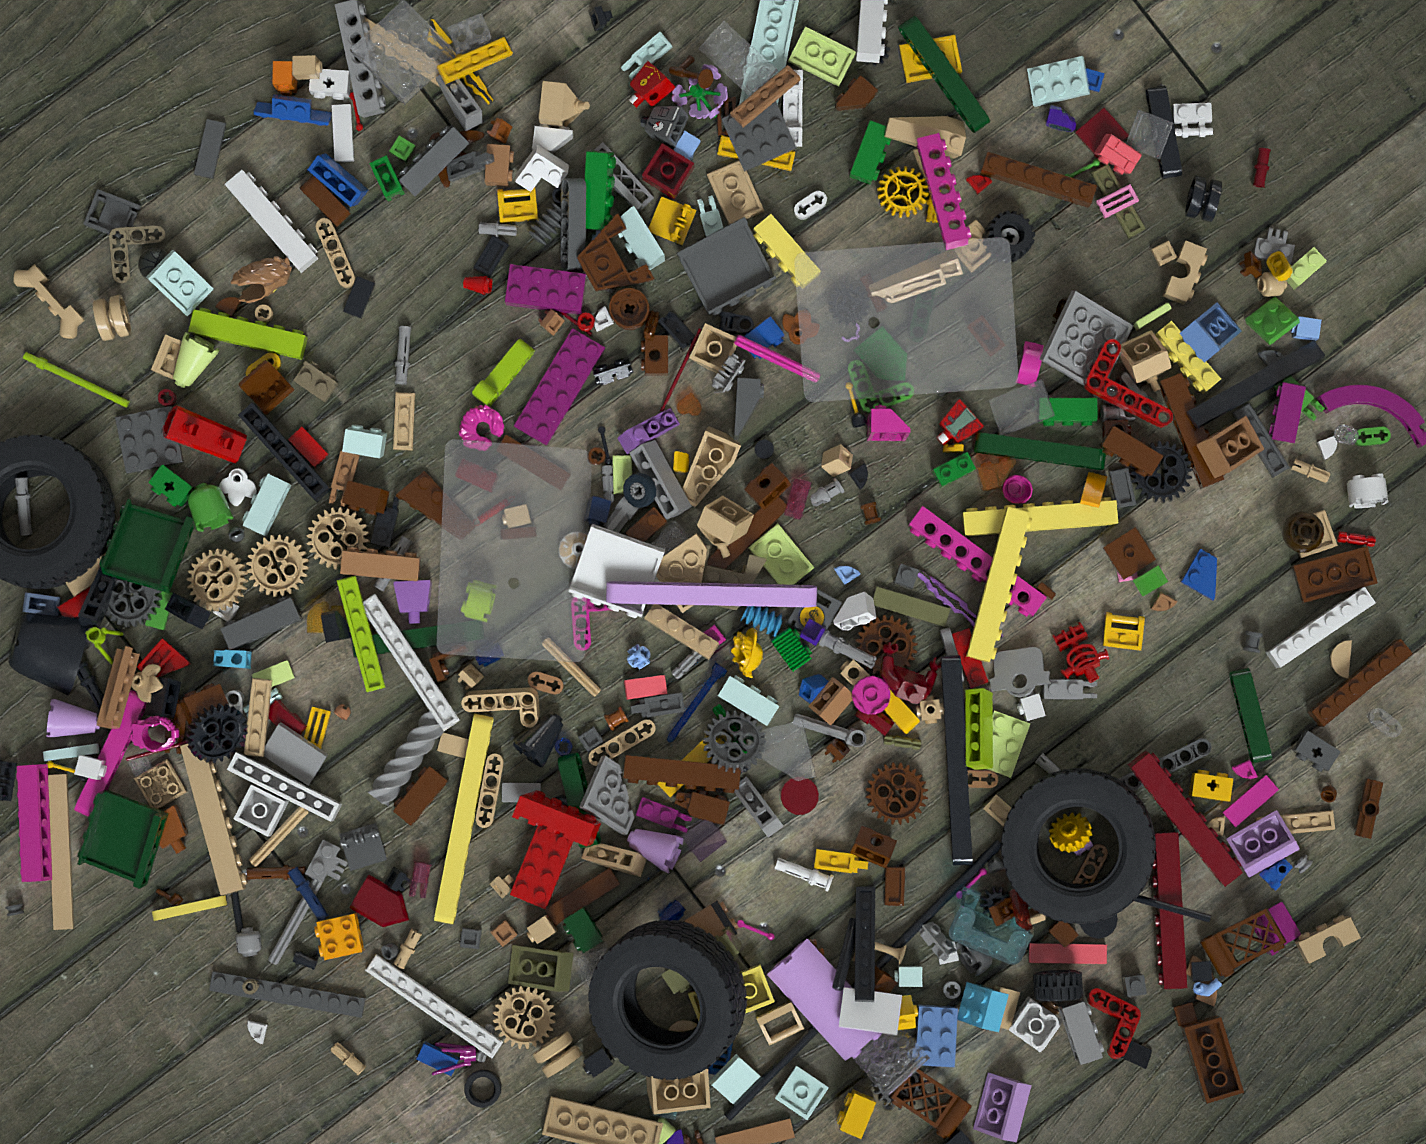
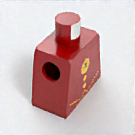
M647 61L630 82V86L636 93L629 101L636 108L644 100L650 106H654L676 87L663 73Z

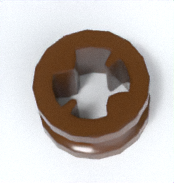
M599 447L592 448L587 456L588 461L592 465H600L605 459V452ZM592 452L601 454L600 461L592 459L591 456L594 455Z

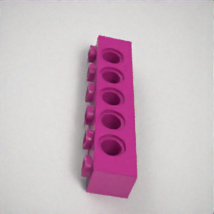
M939 133L917 138V149L945 250L968 245L971 232L969 226L965 227L964 220H966L964 208L960 209L959 206L961 197L959 191H955L954 188L956 179L954 173L951 174L949 170L952 166L950 157H946L944 150H947L945 140L940 138ZM938 154L939 157L933 159L930 157V155ZM937 171H942L944 175L937 176L935 175V173ZM945 188L948 189L949 192L943 194L940 192V190ZM952 206L954 210L946 211L944 208ZM955 223L959 225V227L956 229H952L949 227V225Z

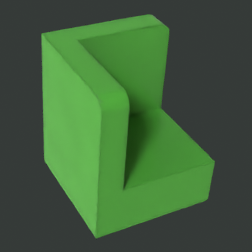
M1158 565L1134 579L1133 582L1140 594L1145 596L1166 584L1168 580Z

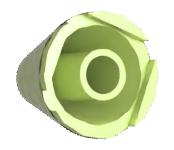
M185 332L182 338L173 374L174 383L183 388L191 386L219 352L218 348L213 349L214 345L197 335L194 338L189 337L190 333Z

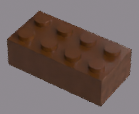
M1216 1015L1180 1026L1202 1100L1208 1104L1244 1093L1222 1018Z

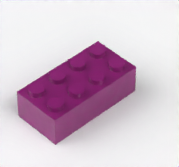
M510 264L505 303L507 306L547 311L552 309L555 312L581 315L587 276L582 273Z

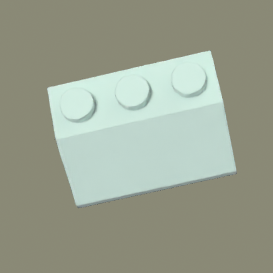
M634 206L631 207L620 217L627 230L618 234L619 238L623 237L627 242L624 245L629 254L633 253L637 258L634 260L637 267L639 268L647 264L649 270L663 263L665 256Z

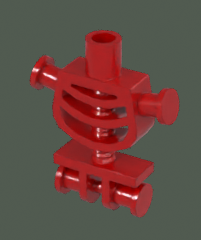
M1078 622V625L1074 627L1069 626L1068 632L1065 633L1064 630H1061L1060 634L1052 635L1055 644L1058 645L1060 652L1072 647L1066 658L1068 668L1061 670L1064 678L1068 680L1069 676L1073 673L1076 677L1085 674L1089 683H1092L1099 679L1095 668L1100 666V660H1109L1106 648L1104 651L1097 653L1096 648L1091 644H1078L1088 639L1087 632L1084 630L1081 622ZM1076 654V657L1071 662V658Z

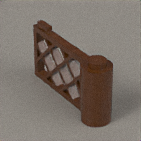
M1265 908L1217 933L1205 937L1200 941V944L1219 976L1224 975V977H1228L1235 972L1234 969L1271 950L1275 953L1285 948L1284 944L1287 941L1268 908ZM1265 914L1269 921L1267 927L1256 924L1259 916ZM1241 925L1253 926L1251 935L1241 933ZM1255 927L1266 931L1264 940L1253 936ZM1228 932L1235 934L1234 944L1227 942L1223 935ZM1268 932L1275 933L1280 941L1276 943L1266 941ZM1239 936L1249 939L1247 948L1236 945ZM1252 940L1263 943L1260 951L1250 949ZM1235 948L1246 952L1244 959L1240 961L1236 959L1234 955Z
M913 1064L890 1095L892 1098L891 1103L900 1109L904 1106L935 1127L937 1129L935 1133L944 1139L952 1137L972 1108V1105L947 1089ZM915 1071L919 1074L920 1082L910 1084V1077ZM933 1083L935 1092L925 1094L924 1085ZM921 1085L922 1095L912 1097L911 1088ZM908 1088L909 1098L900 1099L897 1097L901 1090ZM947 1093L951 1096L946 1103L940 1104V1094ZM935 1096L937 1105L927 1107L926 1098ZM923 1099L924 1108L914 1109L913 1101ZM937 1109L938 1115L932 1121L929 1119L928 1111Z

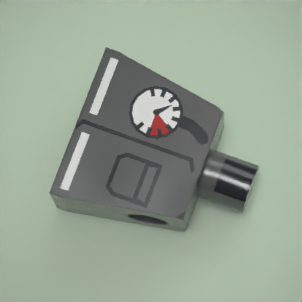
M656 106L653 108L650 116H642L640 124L642 127H645V131L653 140L676 147L689 116L682 106Z

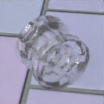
M1344 424L1339 425L1334 432L1335 440L1342 444L1353 445L1359 437L1358 430L1355 427Z

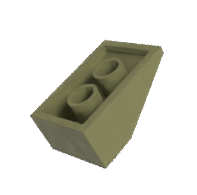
M512 945L508 984L556 992L569 991L574 953Z

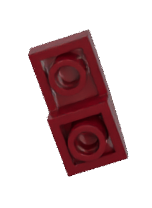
M275 700L270 706L268 718L276 726L281 722L299 735L306 729L307 725L296 713H291L281 700Z

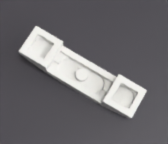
M794 70L801 80L783 94V118L795 146L802 147L803 70Z

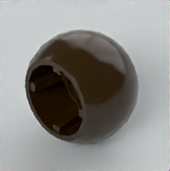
M1307 511L1295 512L1284 522L1282 537L1285 544L1293 551L1299 553L1311 552L1321 544L1324 538V526L1322 521L1313 513ZM1298 519L1306 520L1308 522L1300 523ZM1292 526H1296L1294 538L1292 535ZM1303 526L1309 529L1307 537L1301 534ZM1297 540H1308V545H1302Z

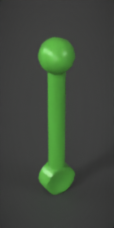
M1094 159L1093 163L1071 174H1065V176L1072 178L1093 166H1099L1100 161Z

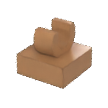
M552 309L550 311L545 310L546 317L543 320L539 318L538 321L548 333L554 336L565 320Z

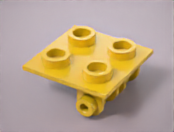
M661 196L648 229L654 235L683 246L697 210L692 209L690 205H682Z

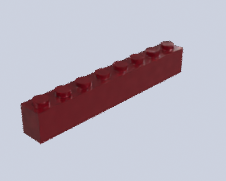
M1145 750L1127 764L1220 884L1226 887L1243 873L1239 868L1242 866L1236 857L1231 858L1228 854L1230 849L1224 842L1220 843L1217 840L1218 834L1212 827L1208 828L1205 822L1207 820L1200 812H1195L1193 809L1195 807L1194 803L1188 797L1184 798L1181 794L1183 789L1177 782L1173 784L1170 780L1171 774L1165 767L1162 769L1159 766L1158 762L1160 760L1153 752L1150 754Z
M1178 832L1155 833L1156 850L1153 865L1155 876H1152V887L1156 889V895L1153 896V899L1183 907ZM1157 908V915H1154L1155 927L1158 926V934H1155L1156 946H1159V954H1156L1157 965H1160V973L1157 974L1158 985H1161L1162 989L1187 988L1183 915Z

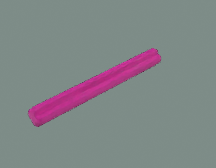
M737 335L735 338V345L812 382H818L820 378L819 372L741 335Z

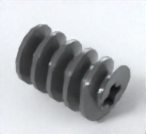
M554 203L551 204L553 209H546L548 215L541 214L543 221L540 219L536 220L538 226L531 225L533 232L526 230L537 242L544 245L547 244L545 238L552 239L550 232L557 234L555 227L561 228V209Z

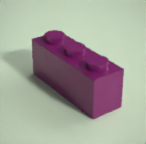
M1283 382L1282 386L1278 385L1276 397H1280L1279 405H1274L1273 416H1276L1275 423H1271L1269 431L1273 440L1295 443L1306 390L1305 385Z

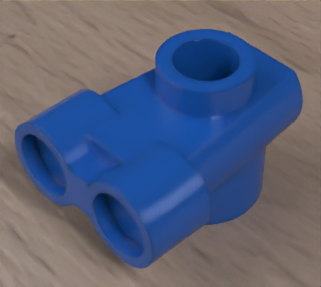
M1283 858L1274 863L1268 870L1265 868L1259 875L1276 891L1282 885L1280 882L1293 867ZM1280 866H1284L1283 873L1279 872Z

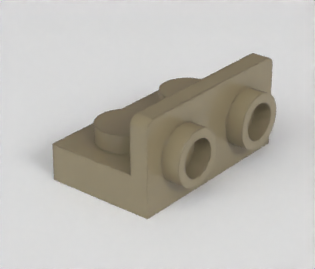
M304 361V366L293 381L326 403L338 386V383L334 381L336 377L329 372L322 373L319 370L320 366L313 361H310V363Z

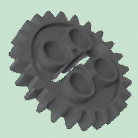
M117 578L107 608L108 611L105 615H112L111 621L113 622L118 619V625L124 623L126 627H129L130 624L137 627L138 622L144 625V618L150 621V614H157L153 609L160 608L156 603L161 601L162 598L157 597V594L162 593V591L145 586L137 590L135 583L129 582L128 584V581ZM120 583H122L124 588L123 591L119 593L117 591V587ZM131 593H133L134 596L128 599V595H131ZM141 599H143L145 605L143 608L140 609L138 607V602ZM125 602L126 609L121 612L120 604Z
M728 711L726 712V717L719 714V721L713 718V725L708 724L707 729L709 731L704 732V736L707 738L703 739V743L707 744L704 746V751H709L707 758L713 757L711 763L718 762V769L725 766V772L730 767L733 773H735L736 768L743 772L744 766L750 769L751 763L757 765V759H761V753L765 751L763 745H766V740L763 739L765 733L760 732L762 726L756 727L758 720L756 719L751 722L750 715L745 718L744 712H742L740 716H737L736 711H734L733 716H730ZM737 726L740 730L734 732L730 727ZM721 738L724 739L726 743L719 744L716 742V740ZM750 739L753 744L746 745L743 741ZM737 752L739 756L734 758L730 756V753Z

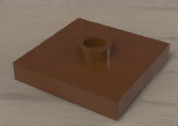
M1136 527L1103 547L1104 552L1122 580H1125L1156 560Z

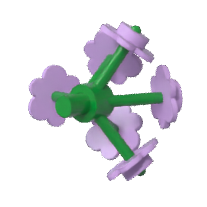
M703 65V70L709 69L712 71L714 79L718 80L721 77L715 66ZM689 79V92L683 90L681 85H677L672 91V101L677 103L678 106L687 104L686 96L692 95L696 98V104L690 105L689 115L691 117L696 116L697 119L702 117L705 119L708 116L710 119L716 118L717 114L720 113L718 109L723 104V101H726L728 98L727 87L722 83H719L714 91H709V88H701L698 81L694 79ZM706 94L714 95L713 101L719 106L712 109L705 99Z

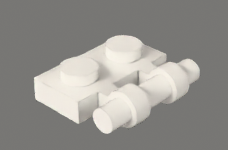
M1211 103L1172 105L1173 123L1181 124V129H1175L1176 136L1188 138V136L1205 137V135H1213V128H1205V123L1212 122ZM1188 124H1198V128H1188Z

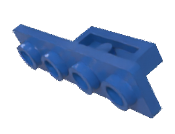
M276 94L272 97V104L257 102L254 109V115L263 118L271 117L280 120L297 121L299 123H313L319 126L329 125L332 117L331 112L312 110L311 99Z

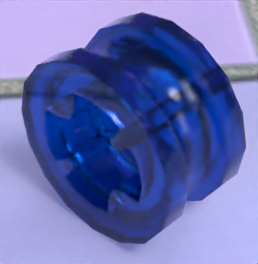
M565 738L559 739L555 744L556 752L563 756L568 755L573 748L571 741ZM563 741L565 743L566 741L569 744L567 752L559 750L560 742Z

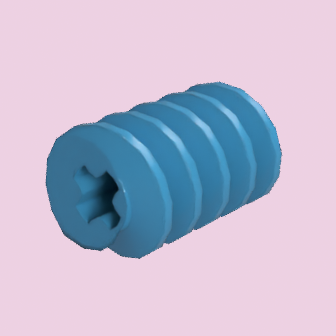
M747 606L741 619L742 621L746 618L747 625L753 621V628L759 624L760 631L767 628L766 634L768 635L774 631V638L783 622L782 614L775 617V611L768 614V608L766 607L761 611V606L756 608L754 606Z

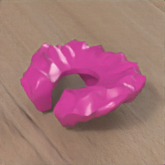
M479 405L470 408L463 415L458 433L464 441V446L470 449H478V451H486L492 446L491 438L488 439L480 436L476 430L477 425L480 422H486L490 427L491 434L501 437L504 424L502 416L496 410L487 405Z

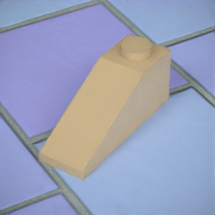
M601 843L585 848L582 856L584 860L641 877L647 860L637 852Z

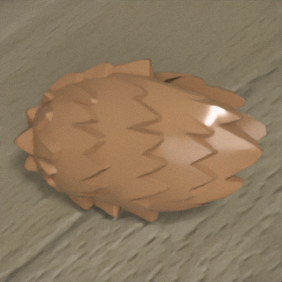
M278 256L265 258L243 266L235 272L231 284H238V286L251 284L249 288L241 292L242 295L238 300L246 303L259 301L273 294L277 288L287 284L292 267L288 258L282 259Z

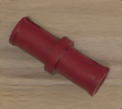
M1259 148L1257 164L1254 165V187L1265 188L1266 174L1270 168L1268 162L1271 149Z

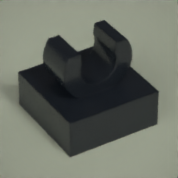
M602 6L594 7L589 13L595 31L602 30L607 22H610V19L613 18L611 10L603 12Z
M393 867L384 883L396 892L398 889L405 891L401 884L404 880L410 882V879L400 869Z

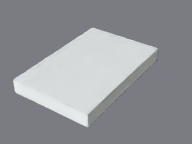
M844 987L839 1027L897 1035L902 995L875 992L874 1002H855V989Z

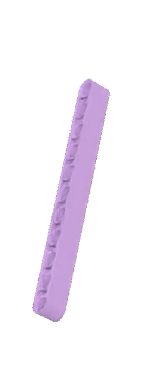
M606 582V602L621 604L816 607L817 586Z

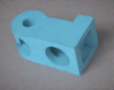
M214 650L213 666L251 669L252 652Z

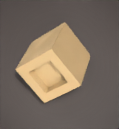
M840 444L823 453L821 467L832 477H835L851 469L853 454Z

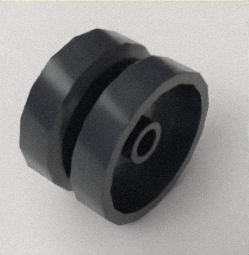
M1195 175L1187 195L1185 217L1195 219L1201 210V219L1212 222L1221 196L1222 181L1212 179L1206 188L1205 177Z

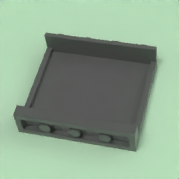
M745 217L676 253L707 314L712 313L714 316L724 311L722 307L728 304L731 307L739 303V298L745 295L748 298L757 293L756 289L762 286L765 289L773 285V280L777 279L773 275L747 225L748 222Z

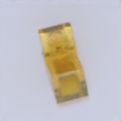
M328 602L316 604L309 611L307 617V633H324L321 620L322 613L336 610L343 618H346L343 606H331V609H329Z

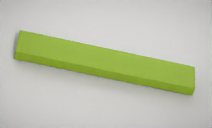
M352 576L337 580L366 692L385 688L386 685L357 577Z

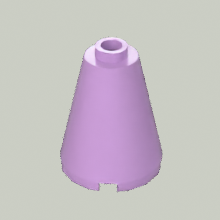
M51 699L46 737L95 733V730L100 728V726H96L98 720L97 713L57 699Z
M636 829L634 832H630L627 842H630L629 847L663 872L669 873V869H673L681 852L678 847L679 844L683 845V838L676 835Z

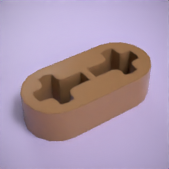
M533 672L528 677L530 687L543 692L557 695L564 688L562 680L554 676ZM539 675V679L545 681V683H538L537 686H534V682L531 679ZM556 680L558 685H560V689L552 691V687L547 686V682L554 683Z
M967 770L968 775L972 773V777H978V781H972L971 784H968V787L993 788L998 783V776L993 771ZM988 774H991V777L995 780L991 782V785H988L986 781H981V777H988Z

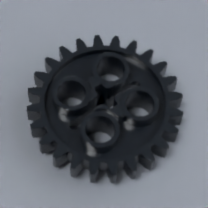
M1158 441L1155 447L1154 443L1151 442L1150 448L1163 455L1161 470L1165 471V474L1162 475L1164 488L1161 489L1160 487L1161 474L1157 473V470L1160 469V463L1152 476L1146 475L1143 477L1135 471L1131 472L1130 475L1135 476V479L1131 482L1138 484L1134 488L1135 490H1142L1140 496L1145 493L1147 494L1146 500L1153 497V502L1156 503L1158 498H1160L1161 503H1165L1167 498L1171 502L1173 501L1172 495L1175 498H1179L1178 491L1185 493L1186 491L1183 486H1190L1186 480L1192 479L1190 475H1187L1193 471V469L1187 468L1191 461L1184 460L1188 455H1181L1182 448L1177 451L1175 450L1176 444L1169 447V442L1167 441L1162 446L1161 441ZM1167 457H1171L1174 460L1173 467L1167 466L1165 462ZM1168 476L1175 478L1176 484L1174 486H1170L1167 483ZM1149 477L1155 478L1157 482L1155 487L1149 486Z
M218 703L217 708H215L211 704L210 710L204 707V713L197 712L198 718L191 719L194 724L187 726L191 730L186 732L188 736L186 739L187 747L200 761L204 759L206 763L210 760L216 763L218 758L223 762L224 756L230 759V753H236V747L242 748L239 743L246 741L243 735L248 734L245 730L248 725L245 723L246 719L243 714L234 706L230 707L226 703L223 707Z

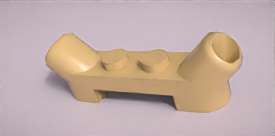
M35 264L28 270L15 271L14 284L17 287L35 288L37 290L35 293L42 302L46 300L50 305L48 309L55 316L58 314L61 317L60 336L67 339L76 338L78 326L85 320L71 305L65 309L44 286L49 280L47 276Z

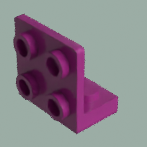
M1279 902L1268 909L1287 941L1284 945L1301 935L1283 902ZM1265 914L1258 917L1256 924L1267 927L1269 921ZM1255 927L1257 937L1264 940L1266 931ZM1268 932L1266 941L1272 943L1280 941L1275 933ZM1271 950V951L1267 952V954L1273 956L1274 954L1278 953L1279 951H1277V952L1274 953V951Z

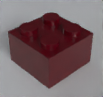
M661 144L643 172L642 180L675 200L695 166L692 161L666 145Z

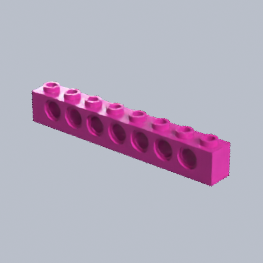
M922 506L908 525L911 528L909 531L917 537L921 535L925 538V543L931 548L937 547L940 549V554L946 559L950 560L952 558L957 562L956 566L964 572L966 569L972 573L971 577L977 582L981 583L983 581L986 583V573L990 569L993 557ZM926 524L934 526L935 531L933 534L925 532L924 527ZM942 535L950 538L949 545L941 544L940 537ZM963 547L966 552L965 556H957L956 548ZM973 558H978L981 561L979 568L972 567L971 560ZM1018 576L1015 584L1012 585L1009 591L1012 592L1009 605H1016L1019 608L1017 611L1025 617L1028 615L1034 616L1047 598ZM1019 592H1024L1027 595L1026 602L1022 603L1018 600Z

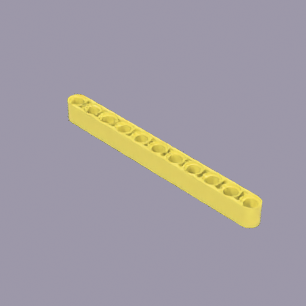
M474 714L434 921L454 924L494 717Z

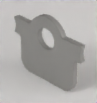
M1029 647L998 652L995 655V677L989 679L991 692L1007 690L1012 696L1025 697L1034 690L1035 686L1051 684L1050 672L1044 671L1043 653L1039 648ZM1023 674L1027 678V683L1023 688H1015L1013 684L1015 676Z

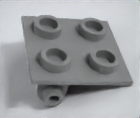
M733 353L731 356H728L724 362L726 366H721L727 373L719 370V373L712 379L713 383L711 386L715 388L714 393H724L731 389L734 384L732 380L743 371L745 360H738L739 357Z

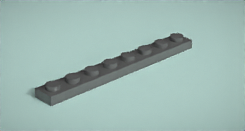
M217 971L212 973L209 991L360 1018L363 1016L366 1000L363 997L256 979L259 988L254 994L249 995L243 991L242 985L245 980L256 978ZM250 983L248 988L253 989V985Z

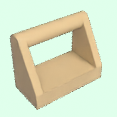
M791 1001L756 1017L769 1046L804 1029ZM792 1011L797 1024L769 1037L764 1024Z

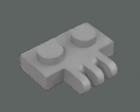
M1269 227L1266 239H1256L1253 254L1259 259L1267 260L1272 253L1281 251L1291 264L1295 245L1286 244L1288 231L1284 230L1281 238L1279 237L1280 229H1276L1275 235L1272 236L1273 228Z
M322 840L305 875L320 883H323L327 875L339 880L341 876L334 872L343 873L344 869L338 865L346 867L348 863L337 857L340 851L339 847Z

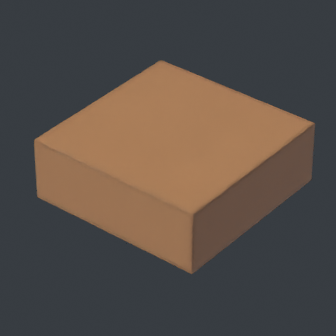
M507 920L491 931V934L502 947L518 935Z

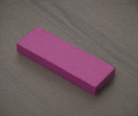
M1265 775L1222 813L1234 827H1237L1279 789Z

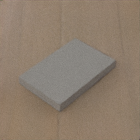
M281 722L267 742L264 752L266 758L308 786L328 756L326 752Z

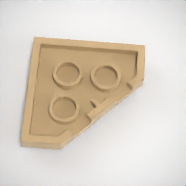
M697 533L663 555L656 574L660 582L702 583L708 548ZM677 605V606H678V608L680 609V611L683 613V612H685L686 610H688L690 607H692L693 605Z

